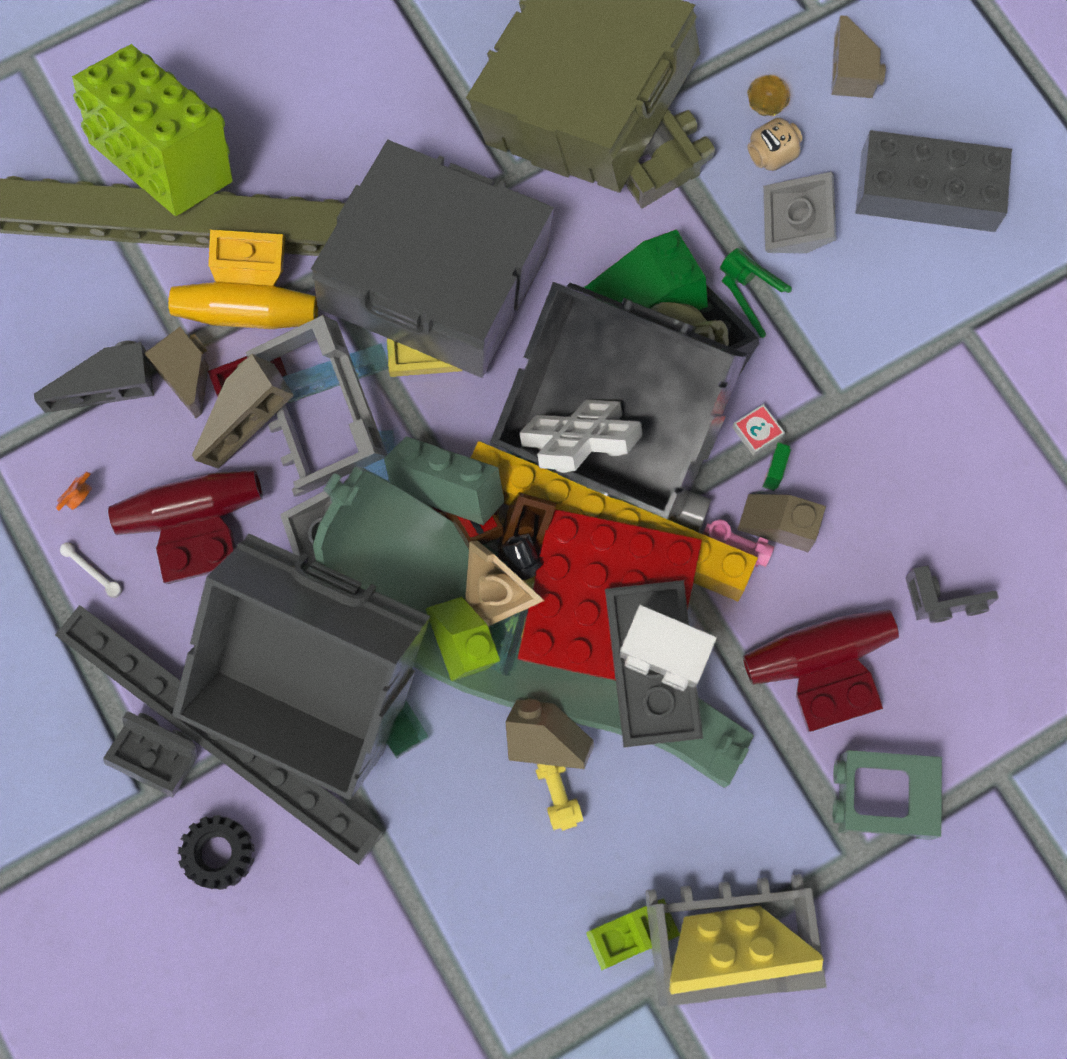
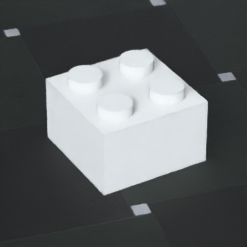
M639 605L620 650V657L626 659L625 667L643 675H647L650 669L664 675L662 683L684 691L687 686L694 688L698 684L717 637Z

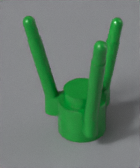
M736 248L727 255L720 265V270L726 274L721 282L731 290L760 338H765L766 333L736 284L741 283L744 286L756 275L780 292L790 293L792 287L758 265L740 248Z

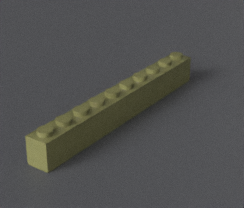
M9 176L6 179L0 178V233L209 248L210 230L285 235L284 254L319 256L337 225L336 218L345 203L334 199H326L323 202L307 201L301 197L277 199L264 194H255L252 197L237 196L234 193L222 191L212 194L175 217L144 189L131 188L124 184L98 186L86 181L70 184L60 183L54 179L29 181L17 176Z

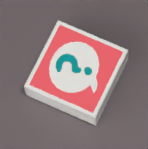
M764 404L736 421L732 426L753 456L781 439L785 434Z

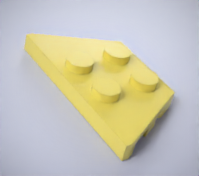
M761 906L685 916L671 972L669 991L670 994L822 971L824 959L818 951Z

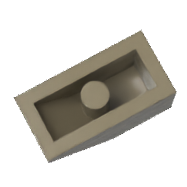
M840 15L834 33L831 95L873 98L877 85H883L886 66L880 63L881 49L848 16Z
M179 327L146 351L145 355L163 380L192 415L197 418L202 414L209 365L203 356L207 349L195 334L188 337L182 328Z
M748 494L737 530L809 552L816 542L826 506L792 495Z
M533 699L516 700L505 721L509 761L585 769L594 748V740L555 704L543 703Z

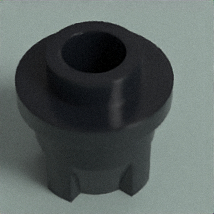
M530 534L512 536L501 546L508 567L522 580L536 576V571L544 564L543 557H540V554L536 552Z

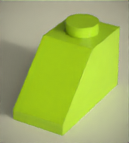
M463 597L425 609L427 615L430 616L429 621L451 682L485 671L500 661L486 622Z

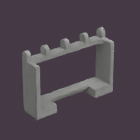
M324 315L246 352L247 358L253 354L270 362L317 339L322 355L331 360L354 421L348 425L359 452L311 474L286 404L276 412L278 420L269 423L268 426L271 433L283 430L291 453L281 458L282 465L289 466L295 463L300 479L293 482L295 486L292 488L294 497L304 495L326 485L333 474H338L342 478L350 474L355 466L364 468L387 456L337 321Z
M801 874L791 876L792 891L770 893L768 879L758 878V895L732 897L729 882H720V899L693 901L690 886H681L682 903L658 904L655 889L646 890V905L659 1006H674L718 999L827 988L824 966L822 965V971L670 994L669 991L672 969L664 913L794 900L799 937L822 955L812 888L804 889Z

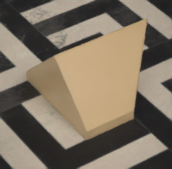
M477 540L470 541L465 601L486 622L487 626L544 601L495 554Z

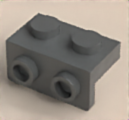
M126 711L122 717L124 727L103 757L104 764L173 798L197 760L196 746L192 738L179 730L170 732L160 727L159 723L149 715L139 713L137 716Z

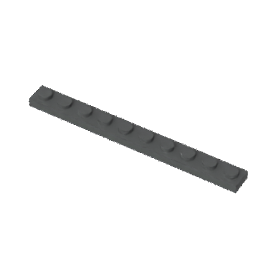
M79 605L55 634L64 643L179 730L191 737L196 743L359 866L383 835L380 830L323 787L172 716L181 681Z

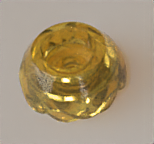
M773 74L757 77L752 81L747 90L751 109L761 116L777 115L790 102L788 85L782 78Z

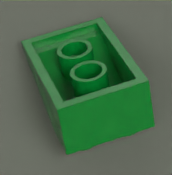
M677 229L643 241L584 287L620 303L625 298L650 309L662 302L688 304L698 310L707 307L706 277Z

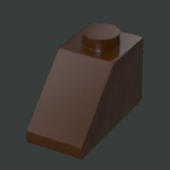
M519 492L509 506L503 524V536L499 537L497 557L500 560L507 561L501 546L512 536L530 534L536 552L539 554L545 530H548L556 508V502Z

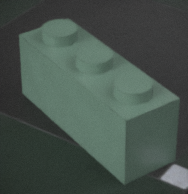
M407 436L384 458L389 482L431 507L484 525L505 502L498 467Z

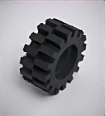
M213 815L212 818L203 817L200 819L201 822L197 824L192 823L188 827L190 829L188 834L183 833L180 839L183 841L182 847H178V854L181 855L179 865L180 868L185 870L184 875L194 881L195 884L209 889L222 890L227 889V886L238 884V880L241 877L245 878L249 873L247 869L249 865H253L254 858H252V852H255L254 844H251L249 832L238 822L220 815ZM215 837L226 839L231 846L230 859L220 868L208 867L202 858L204 845Z

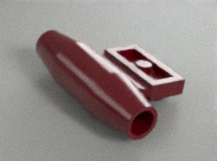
M256 470L205 474L153 487L115 503L108 508L109 520L116 535L160 532L156 551L163 583L171 584L210 574L236 548L232 530L221 517L263 499L262 486Z
M889 609L844 615L784 634L743 655L742 658L752 685L798 678L795 696L807 732H812L883 709L872 674L858 659L898 639L899 632L894 616Z

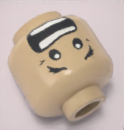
M775 118L758 127L752 132L750 143L748 144V152L752 161L757 167H764L769 171H775L792 162L800 154L801 132L794 123L789 124L782 118Z

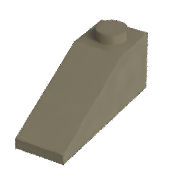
M251 354L225 380L193 451L192 456L195 461L217 469L220 468L294 396L273 363Z

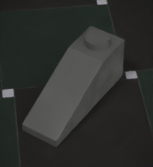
M122 341L113 347L103 348L34 393V401L45 413L154 396L150 361L145 355L146 350L141 342L136 343L134 341Z

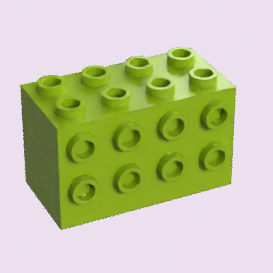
M130 44L72 76L76 91L73 97L81 110L83 118L81 127L88 137L89 143L175 217L233 182L228 157L230 150L225 140V121L223 116L216 108H211L203 102L194 90H188L178 82L171 72H166L158 66L150 55L143 54Z

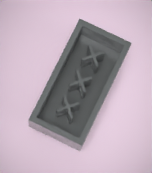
M870 130L861 151L855 214L996 232L1008 210L1012 149Z

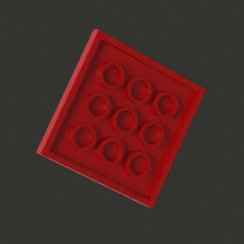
M555 509L548 530H545L540 553L544 564L536 571L533 591L544 601L528 608L517 659L519 661L616 681L605 589L684 580L688 611L702 539Z

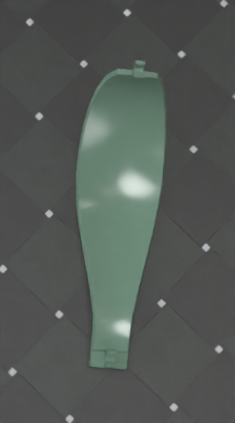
M355 466L344 484L340 482V475L333 474L324 487V491L331 498V504L319 524L313 544L316 562L361 582L360 588L364 590L373 584L377 586L376 592L426 615L425 609L460 597H463L464 600L466 599L469 549L450 519L391 482L362 467ZM486 543L483 544V546L486 547L493 554H495L496 556L498 555V552L495 549H493ZM501 560L506 566H508L507 561ZM521 612L488 626L500 661L485 671L452 682L430 621H428L413 665L426 675L462 692L513 708L516 700L533 699L543 703H552L576 724L622 735L616 681L519 661L517 659L522 638L515 636L516 629H513L514 618H521ZM698 697L703 739L652 745L675 755L725 788L730 785L739 765L743 763L754 735Z

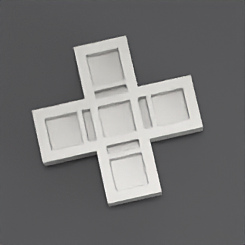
M585 400L571 417L535 415L520 432L522 446L537 447L540 450L537 454L540 468L556 469L558 472L576 471L591 452H603L611 456L628 454L643 435L641 422L619 420L622 416L619 401Z

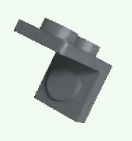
M929 565L914 568L905 577L917 620L929 618L930 623H939L952 619V613L966 611L967 616L979 615L990 610L989 606L999 599L997 591L938 602L940 586L936 576H931Z

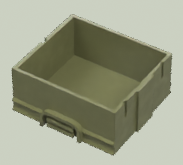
M520 0L519 6L522 13L515 12L494 46L495 51H488L489 60L466 96L471 105L470 110L475 114L486 145L505 152L510 150L511 154L531 161L532 165L569 178L571 175L590 183L597 181L599 186L620 193L700 55L695 25L697 16L693 10L695 4L683 0Z

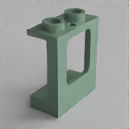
M847 750L840 755V760H835L833 780L835 784H839V799H834L832 818L833 823H838V833L844 834L851 831L916 836V839L934 840L941 837L942 757ZM858 768L899 770L907 773L909 778L907 816L899 818L858 814L854 809L855 771Z

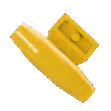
M210 230L208 266L215 282L172 286L168 299L171 316L214 326L257 329L299 327L318 318V307L315 295L275 286L284 268L285 235Z

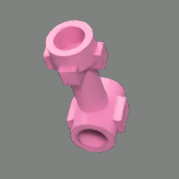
M722 519L716 520L711 524L707 523L703 535L758 557L755 567H758V565L766 567L774 550V546L768 544L769 540L760 537L757 543L732 533L728 522Z

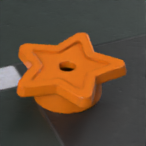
M86 471L82 476L74 479L69 488L58 498L56 506L58 511L64 505L74 510L87 497L92 487L85 481L91 473Z

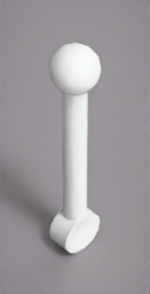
M64 543L61 545L60 553L64 557H71L106 588L105 591L108 596L117 598L121 595L122 587L116 582H110L76 553L73 544Z

